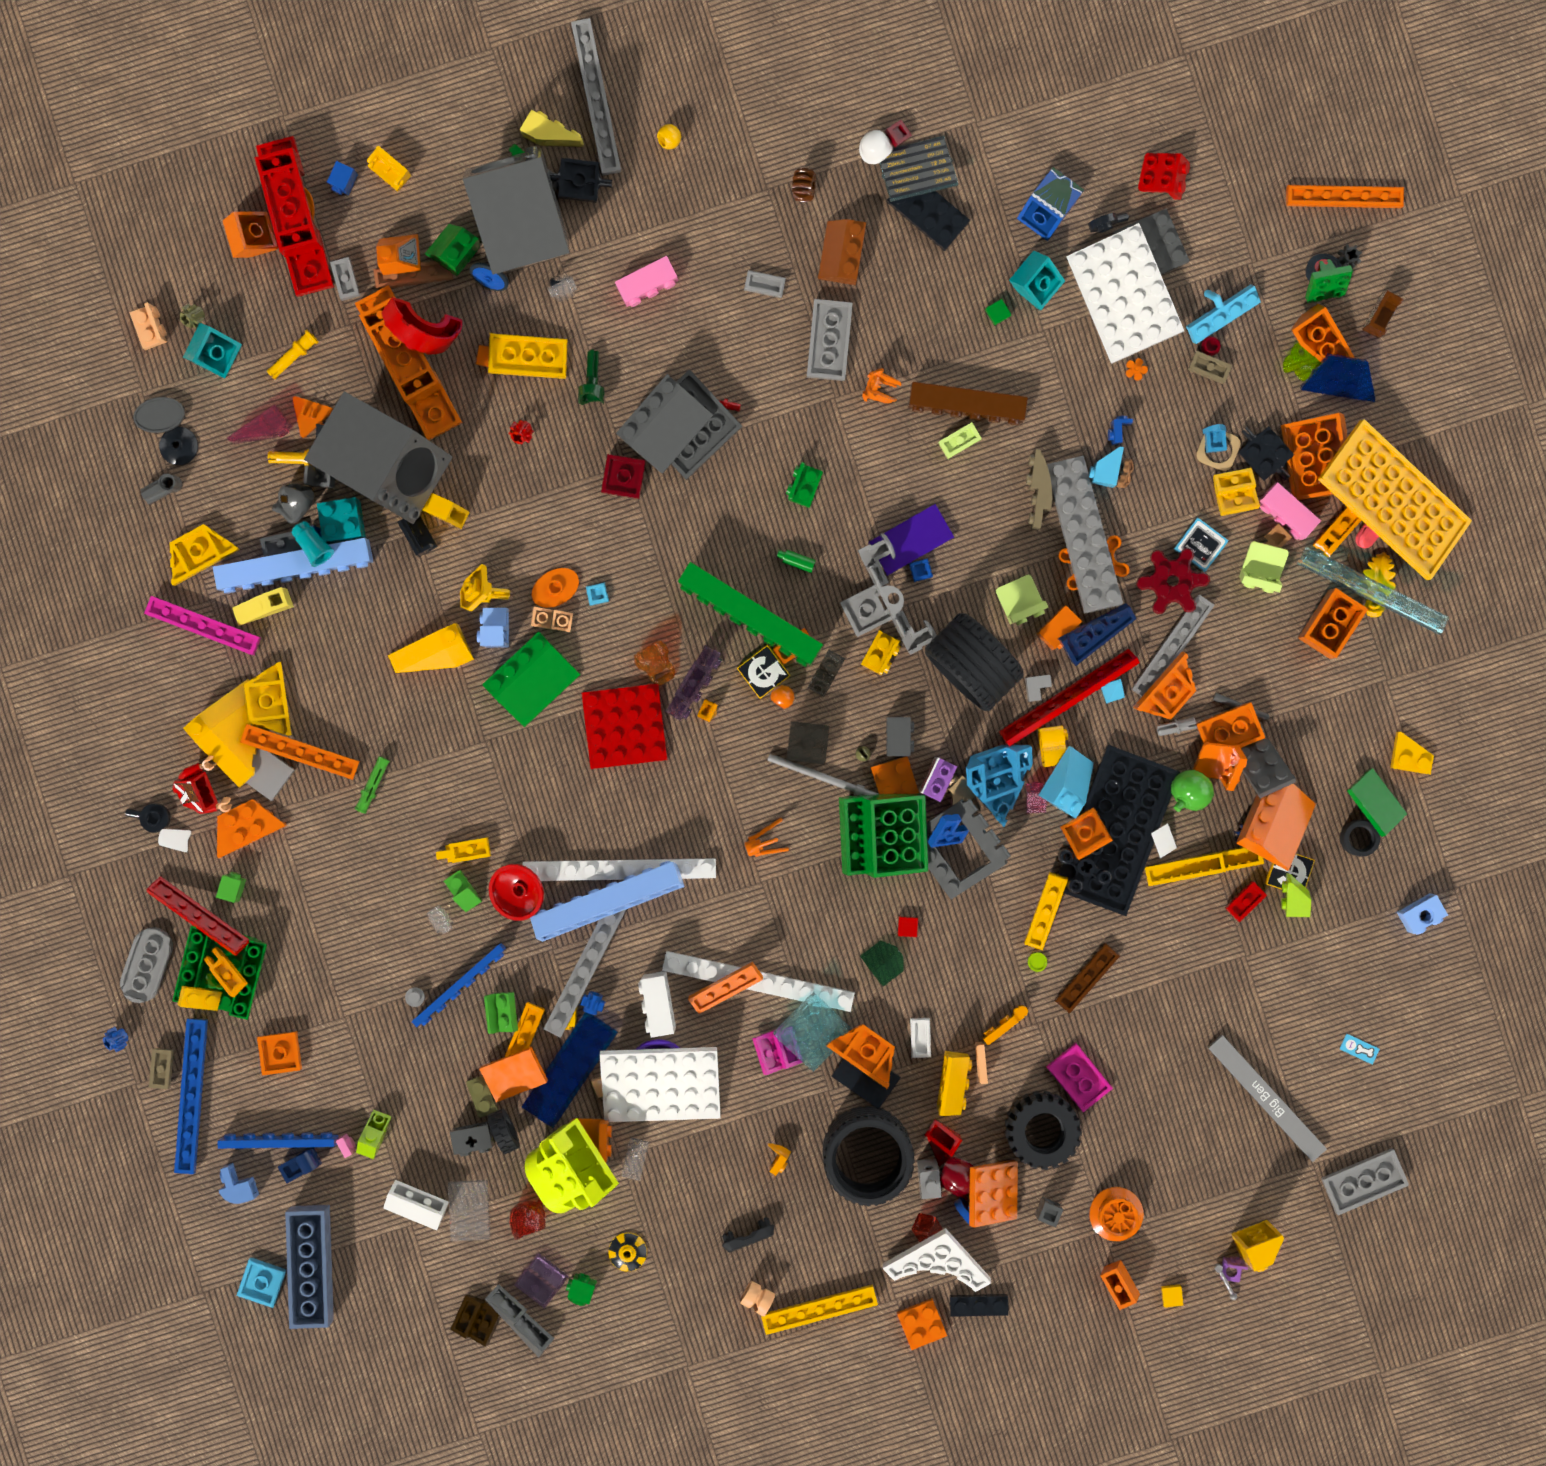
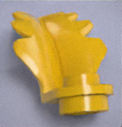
M1385 552L1376 554V557L1371 558L1373 562L1367 563L1371 569L1363 571L1368 579H1363L1360 582L1367 595L1365 607L1368 608L1366 614L1370 617L1382 615L1387 604V597L1396 587V584L1390 581L1396 575L1395 572L1389 571L1394 567V564H1390L1393 560L1389 559L1390 555H1387Z

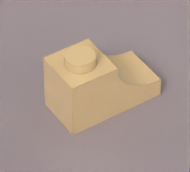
M963 775L959 777L954 776L951 779L950 787L948 788L951 793L950 807L961 799L967 801L974 798L975 794L967 786V779Z

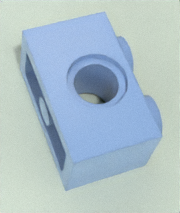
M1431 893L1397 911L1407 932L1416 935L1427 930L1426 927L1432 924L1437 925L1441 923L1443 918L1448 916L1438 896ZM1425 910L1426 917L1421 920L1420 914Z

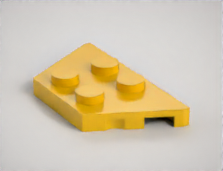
M204 524L169 543L171 553L170 567L172 568L171 584L173 586L178 585L240 549Z
M278 662L243 685L248 721L250 724L291 736L282 664Z

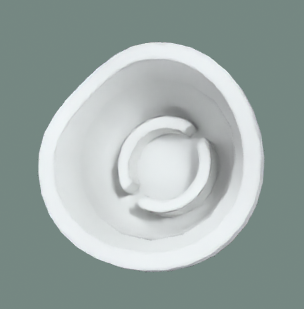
M872 130L866 133L859 145L860 155L868 164L880 163L893 150V144L880 130Z

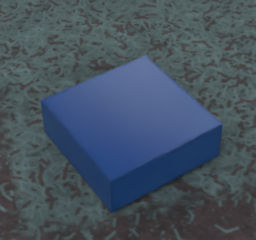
M928 558L909 563L914 582L933 577Z

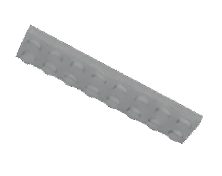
M1084 456L1047 464L1051 478L1052 494L1084 614L1122 605L1120 589Z

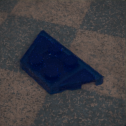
M1327 354L1322 360L1321 365L1315 368L1311 377L1300 387L1303 391L1375 402L1376 400L1369 363L1365 359Z

